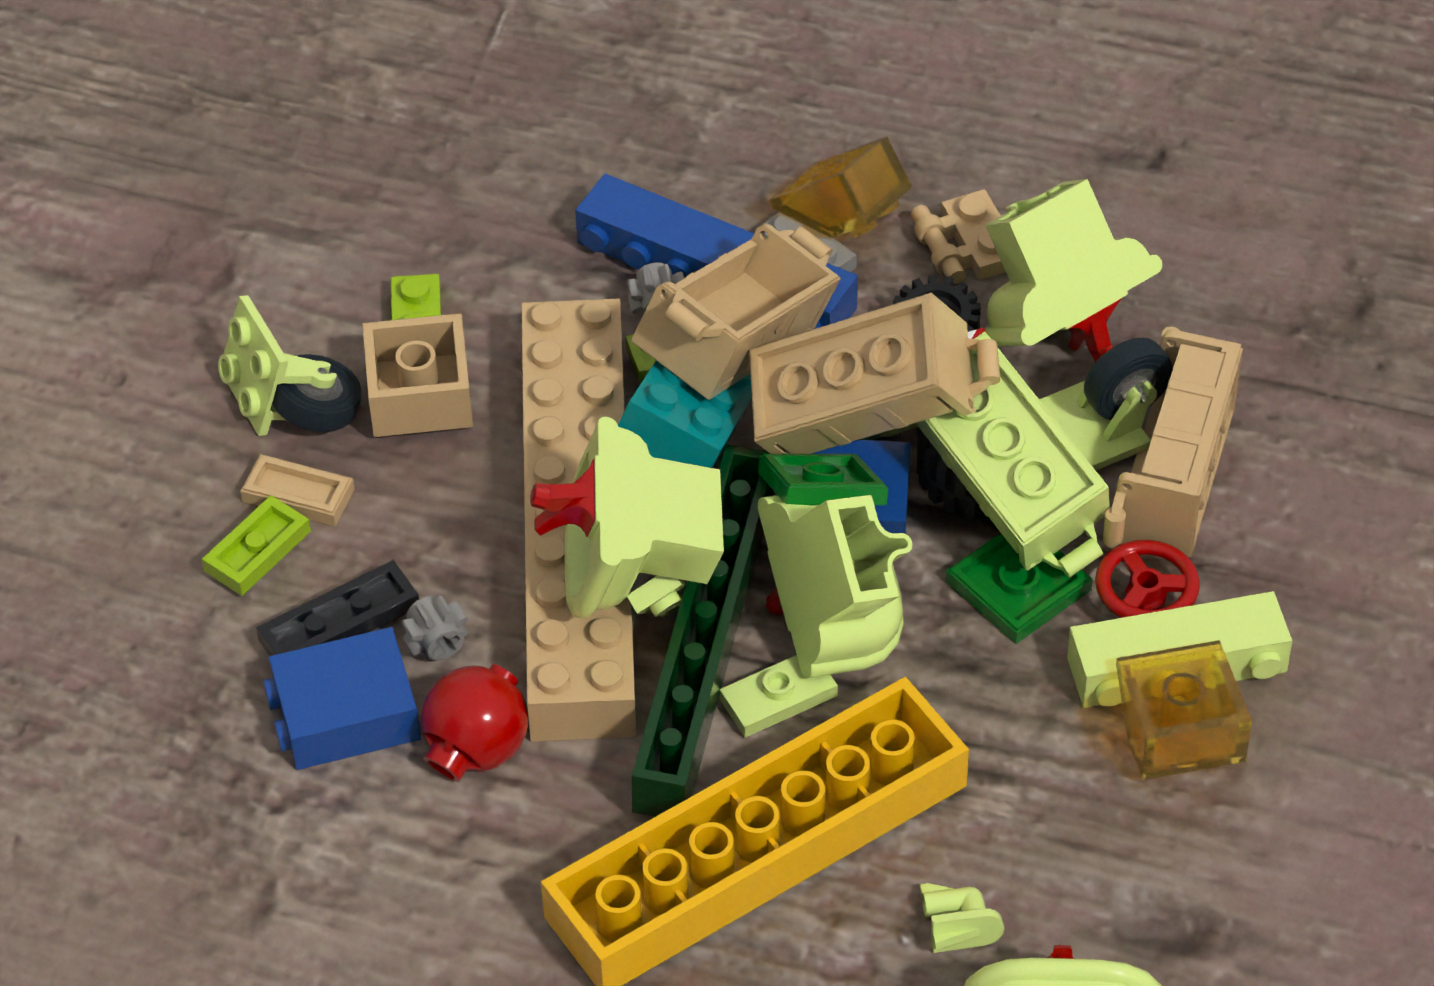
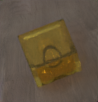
M886 136L813 163L769 199V202L773 209L830 238L850 232L852 237H857L875 228L878 225L876 218L897 209L900 206L898 199L912 185Z
M1220 640L1116 659L1127 739L1142 780L1246 762L1252 720Z

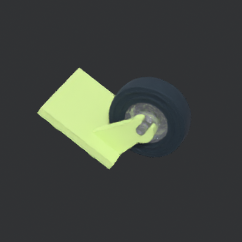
M248 295L239 296L234 317L229 321V335L224 353L218 361V370L221 380L228 384L237 399L242 415L249 419L258 436L268 434L271 420H287L300 428L317 432H330L347 426L354 419L361 401V385L355 374L340 362L328 357L312 354L294 356L283 353Z
M1149 338L1130 339L1114 346L1103 354L1092 366L1085 381L1039 400L1095 470H1099L1149 449L1151 439L1141 427L1147 408L1166 390L1173 366L1168 355L1155 341Z

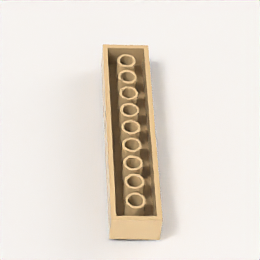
M620 298L522 303L527 708L530 740L535 742L637 737L632 604L626 597L619 605L604 610H596L589 617H574L567 606L565 594V525L540 536L534 530V519L544 510L532 507L530 503V494L535 483H573L579 462L598 420L602 417H610L618 424L625 411Z

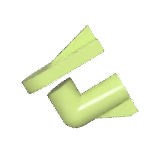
M930 883L920 884L924 914L926 918L931 917V942L934 953L986 946L999 940L1003 935L1005 928L1001 915L995 910L986 909L982 893L977 888H949Z

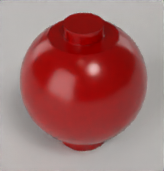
M492 664L489 669L483 666H465L452 670L441 677L430 689L422 708V730L430 746V749L423 758L424 761L438 773L456 782L461 780L467 770L486 772L498 768L509 761L520 749L528 729L526 701L521 691L516 687L519 680L508 670L496 664Z

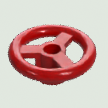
M1134 540L1113 548L1101 560L1095 576L1099 598L1106 608L1120 618L1192 606L1200 590L1199 575L1189 557L1176 547L1156 540ZM1139 555H1152L1163 558L1175 565L1182 575L1161 574L1156 569L1147 567ZM1120 562L1124 564L1130 573V582L1126 587L1123 601L1115 594L1111 586L1112 572ZM1167 592H1182L1178 600L1165 607Z

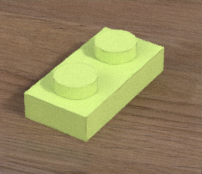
M657 575L628 594L627 598L637 614L653 613L655 617L659 615L663 617L680 607L687 581Z

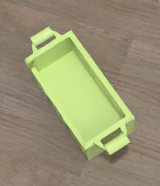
M983 332L975 339L983 340L991 338L987 335L986 332ZM977 349L971 351L973 383L980 381ZM998 349L1001 380L995 385H990L974 398V413L963 416L952 407L953 412L919 421L916 424L941 455L945 464L952 469L977 501L980 509L991 519L1016 553H1019V560L1026 570H1030L1043 561L1056 569L1062 570L1070 578L1103 555V551L1097 543L1094 524L1103 519L1106 510L1110 508L1109 487ZM1084 532L1090 538L1060 560H1057L1053 555Z

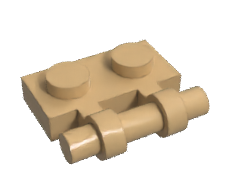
M985 189L941 202L940 218L937 215L931 214L926 205H919L911 211L910 216L915 223L914 233L920 243L927 245L932 252L931 262L936 271L946 277L953 278V285L962 282L966 278L964 269L967 268L973 269L978 280L1006 272L985 226L1001 215ZM954 238L959 247L949 244L947 240Z

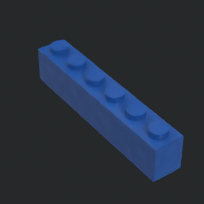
M605 173L575 210L577 243L586 246L594 252H601L623 261L635 269H640L650 263L668 264L672 275L677 272H683L684 277L692 272L695 273L717 260L721 255L727 254L751 240L754 235L752 232ZM827 263L826 267L836 273L841 279L815 329L849 319L857 309L858 275Z

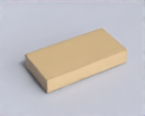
M260 454L240 493L243 503L255 506L261 505L272 495L309 520L336 527L355 487L353 478Z

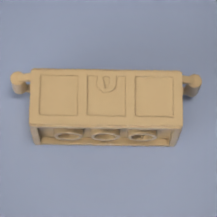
M765 223L756 229L751 240L727 254L721 255L717 260L695 273L692 272L678 283L674 284L666 281L656 288L631 341L707 400H710L750 374V349L815 329L841 279L836 273L826 267L833 249L802 226L797 228V230L778 231L773 226Z
M928 293L750 349L754 442L771 454H812L953 412L952 407L963 416L975 412L974 398L990 385H995L1001 380L997 342L993 339H969L967 322L934 294ZM977 349L980 381L973 383L971 351Z
M1171 326L1163 329L1160 346L1170 358L1173 371L1166 390L1151 406L1144 432L1151 439L1149 449L1137 453L1131 473L1125 472L1119 476L1113 505L1105 512L1104 545L1109 548H1115L1123 543L1134 540H1156L1172 545L1188 557H1192L1235 410L1243 354L1242 344L1183 332Z

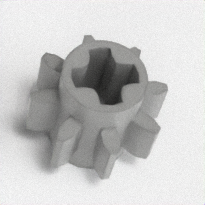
M650 263L641 267L636 273V279H628L627 281L630 293L628 294L632 314L642 311L644 314L656 288L666 281L674 284L685 278L684 273L677 272L672 275L668 264Z
M442 596L423 597L412 604L407 612V619L402 620V625L407 632L403 639L414 656L423 651L428 660H444L453 656L461 649L464 637L469 634L464 626L468 618L457 601L447 605Z

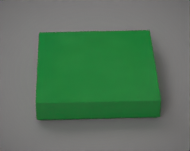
M763 453V455L759 456L758 473L786 504L820 505L827 500L872 495L874 505H887L889 488L857 454Z
M999 533L946 570V582L1015 644L1092 591L1093 579L1083 570L1068 578L1062 570L1056 569L1043 561L1030 570H1026L1020 563L1019 553H1016L1002 533ZM1060 550L1053 554L1057 560L1065 556Z

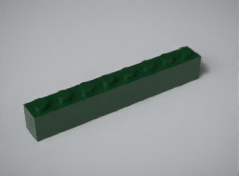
M727 444L725 446L719 467L724 553L708 584L687 581L632 773V813L656 817L693 795L719 699V689L722 688L764 533L758 512V501L762 497L774 496L775 493L758 473L759 456L763 455V453L771 454L769 452Z

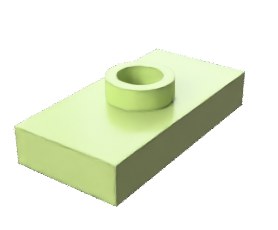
M797 655L719 689L721 703L744 738L837 697L838 685L831 675L805 678L802 675Z

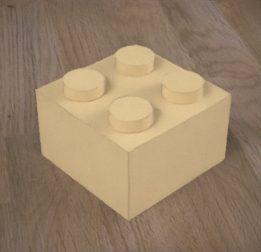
M462 313L362 323L368 399L374 437L473 427Z

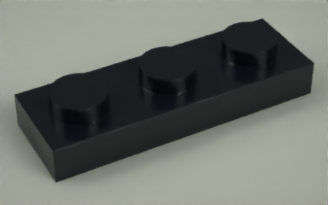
M392 560L256 627L258 640L269 656L368 633L407 614L412 604L419 600V594L395 561Z

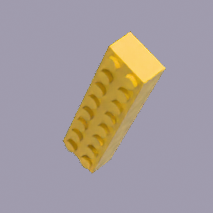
M905 676L542 880L541 892L544 918L595 986H622L967 786L969 749Z

